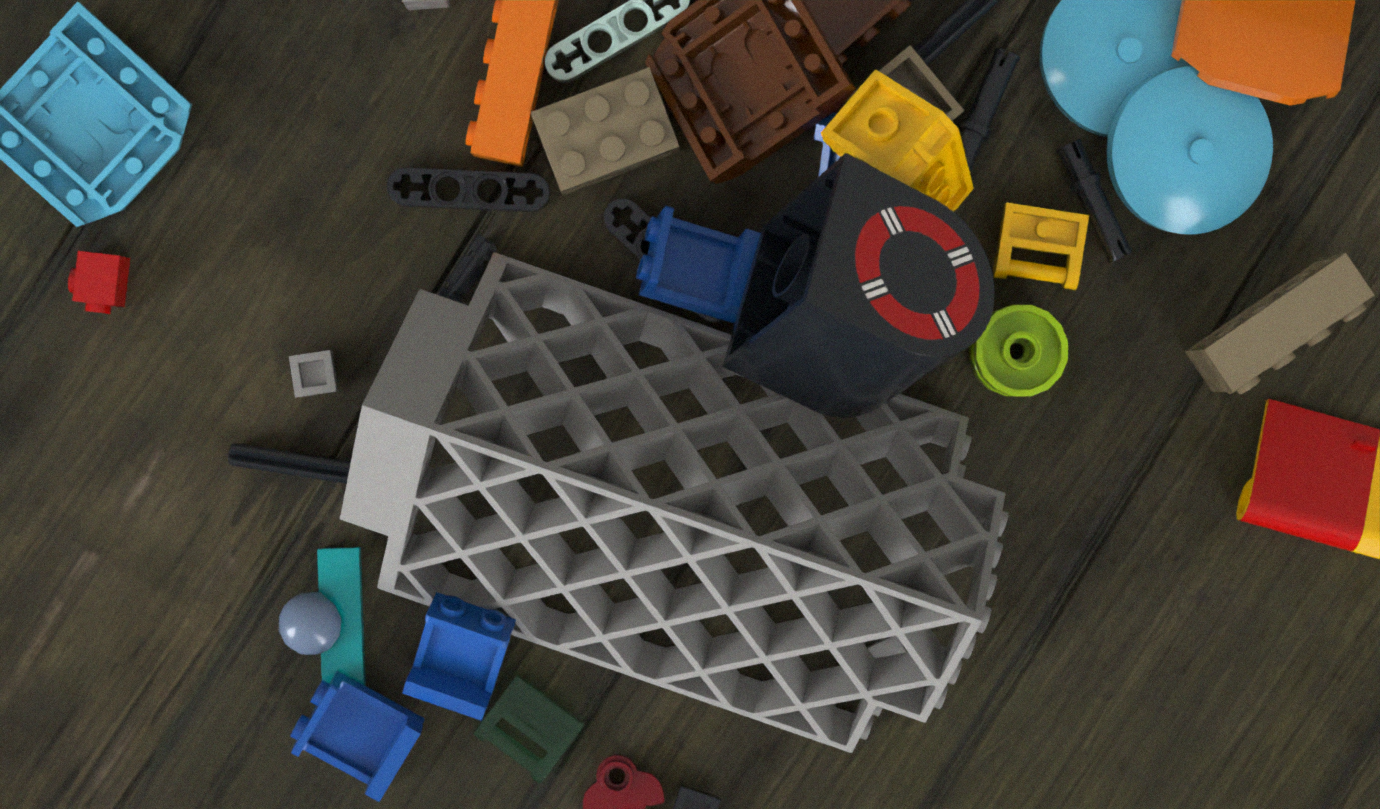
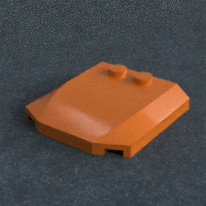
M1182 0L1171 56L1177 61L1180 58L1184 59L1199 71L1197 77L1211 86L1290 106L1302 104L1307 99L1326 96V99L1333 98L1341 89L1355 0Z

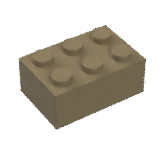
M649 67L531 112L563 196L679 152L678 141Z

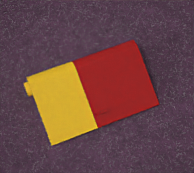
M1268 399L1264 410L1253 475L1244 485L1237 505L1238 521L1380 559V429Z

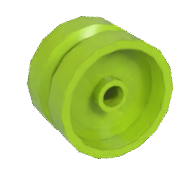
M1010 305L993 311L987 328L981 337L969 347V362L975 377L988 390L1003 396H1034L1048 390L1062 376L1068 361V340L1062 325L1048 311L1033 305ZM1014 343L1019 344L1023 349V354L1019 359H1013L1010 355V346Z

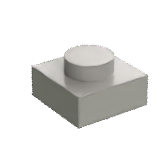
M333 350L289 356L295 398L339 391Z

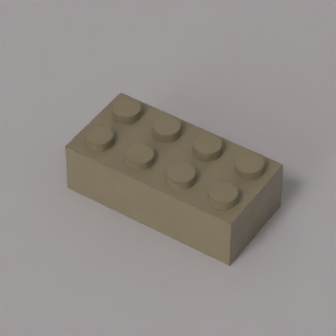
M1346 253L1322 257L1185 350V353L1212 392L1232 394L1237 391L1239 394H1243L1261 381L1258 375L1271 367L1274 370H1278L1295 359L1294 350L1306 343L1309 346H1313L1331 334L1329 326L1341 319L1344 322H1348L1367 309L1363 303L1375 295Z

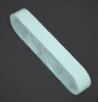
M629 0L553 45L545 56V66L548 74L560 83L576 80L666 27L671 19L690 6V0H679L680 7L675 10L671 5L658 10V14L662 19L657 22L654 19L652 9L645 3L647 0ZM653 0L654 7L664 0ZM638 9L647 15L648 23L642 31L632 32L625 27L624 17L629 11ZM598 30L607 32L612 38L610 48L603 53H596L588 46L589 36ZM581 41L583 51L591 61L583 64L582 57L580 56L571 62V72L565 73L563 69L555 71L553 66L557 64L556 55L563 53L565 57H570L578 52L573 44Z

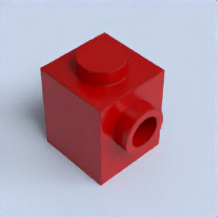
M78 251L76 268L71 269L68 278V289L70 293H73L72 301L86 303L85 311L111 314V306L125 307L130 258L119 255Z

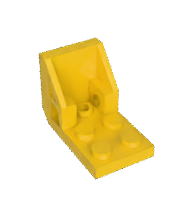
M876 69L821 132L824 142L840 157L847 153L937 200L953 212L974 189L959 128L943 111Z

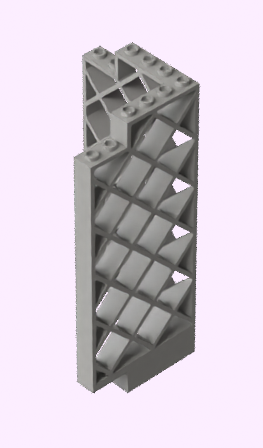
M494 252L469 306L419 289L362 404L340 520L388 536L377 585L378 589L430 606L436 592L447 596H456L464 602L488 610H496L505 616L516 619L512 632L513 636L852 753L860 738L864 740L868 738L874 720L872 715L879 716L882 708L926 723L933 708L941 709L948 691L947 683L955 684L962 666L961 658L969 659L976 642L975 633H983L989 622L991 608L985 606L986 600L991 598L997 581V575L992 574L991 571L992 568L996 567L1003 548V543L997 542V538L1002 535L1008 520V512L1003 511L1006 493L963 478L966 466L960 464V460L965 459L972 439L971 436L966 435L968 417L898 394L876 410L856 417L867 432L841 440L821 413L813 411L763 386L761 387L768 397L740 405L722 380V378L738 375L722 367L731 339L730 334ZM544 307L564 314L571 326L538 334L524 314V311ZM487 319H493L507 340V343L473 351ZM641 341L659 347L670 361L639 369L623 345ZM591 354L607 376V379L574 387L558 363ZM527 371L543 394V397L507 406L491 381ZM456 388L461 389L477 415L440 425ZM690 388L707 412V415L677 423L659 397ZM627 406L645 433L612 443L594 415ZM788 422L808 450L780 459L760 431ZM563 425L581 452L544 462L527 435ZM436 438L456 462L437 468L429 467ZM728 441L747 470L716 479L697 450ZM931 442L946 448L941 473L921 449L920 445ZM886 457L908 487L882 495L860 465ZM665 460L684 487V490L651 499L631 470ZM539 473L543 474L560 497L535 504L517 479ZM828 476L849 506L820 515L799 485ZM479 490L498 514L475 520L457 496ZM767 496L788 527L757 536L735 505ZM419 508L437 530L420 535L413 534ZM645 510L649 511L664 533L636 539L620 517ZM927 510L951 543L925 552L901 519ZM584 527L600 548L575 554L560 536L559 532ZM868 531L892 564L863 573L840 540ZM521 542L538 564L515 569L499 548ZM752 547L757 550L769 567L738 574L724 554ZM461 558L478 579L469 580L451 574L442 565V562ZM688 563L703 583L675 589L660 569ZM970 566L974 569L967 605H965L944 575ZM624 578L639 598L614 603L599 584ZM859 584L873 601V603L840 610L827 591ZM562 593L577 612L566 614L546 607L540 598ZM792 599L805 616V618L775 624L762 606ZM727 614L740 631L712 638L699 620ZM959 622L946 647L940 644L930 629ZM663 628L676 646L664 648L644 641L638 633ZM897 636L908 652L874 658L863 642ZM829 649L840 666L810 672L799 655ZM764 663L775 679L759 681L740 674L737 668ZM861 699L854 713L839 709L835 705L836 703Z

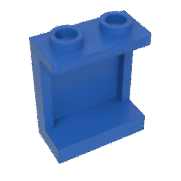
M665 206L657 218L653 216L650 218L647 225L645 241L650 242L648 255L643 254L637 269L636 278L642 280L639 295L735 323L761 233L745 229L739 237H735L673 218L674 208Z
M436 592L426 613L425 627L413 667L406 679L402 693L482 721L491 699L516 619L505 616L496 610H488L464 602L456 596H447Z
M336 671L330 683L322 680L310 701L316 706L310 717L302 714L293 728L290 737L296 741L291 753L299 757L302 750H305L366 783L365 795L380 802L420 736L425 718Z

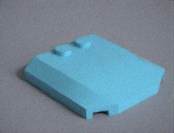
M77 1L49 32L51 35L0 89V159L76 227H80L123 211L180 150L192 104L83 4Z

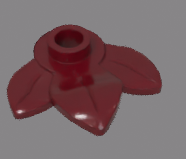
M611 755L599 764L596 773L597 781L584 794L583 809H646V805L653 806L664 803V792L661 783L653 774L637 770L634 762L624 755ZM614 768H620L624 771L625 778L620 782H615L609 776L610 771Z

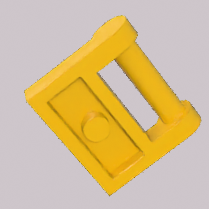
M1006 202L1003 208L997 253L993 265V278L1006 279L1008 275L1062 284L1064 289L1076 290L1079 283L1089 215ZM1012 247L1067 255L1066 266L1058 267L1011 259Z

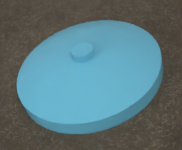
M1061 0L1052 11L1045 25L1039 53L1044 85L1057 108L1080 128L1108 138L1109 130L1118 108L1137 85L1160 71L1178 66H1191L1184 59L1180 58L1177 61L1171 56L1182 0Z
M1178 66L1160 71L1137 85L1118 108L1107 140L1108 171L1114 189L1128 210L1146 224L1177 234L1211 232L1240 217L1254 203L1264 187L1273 155L1271 126L1260 100L1254 96L1208 85L1197 77L1199 71L1193 66Z

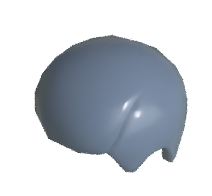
M321 592L301 593L292 597L283 606L279 614V633L285 645L297 653L316 655L329 650L340 636L342 619L335 604L325 598Z

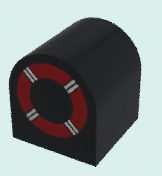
M845 153L763 225L722 367L824 415L851 418L868 414L970 347L981 337L990 321L994 306V280L988 258L972 230L948 207Z

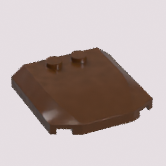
M698 0L667 23L661 33L664 36L663 41L654 56L649 54L645 60V64L650 68L656 84L709 180L715 184L739 177L843 106L856 89L804 0Z

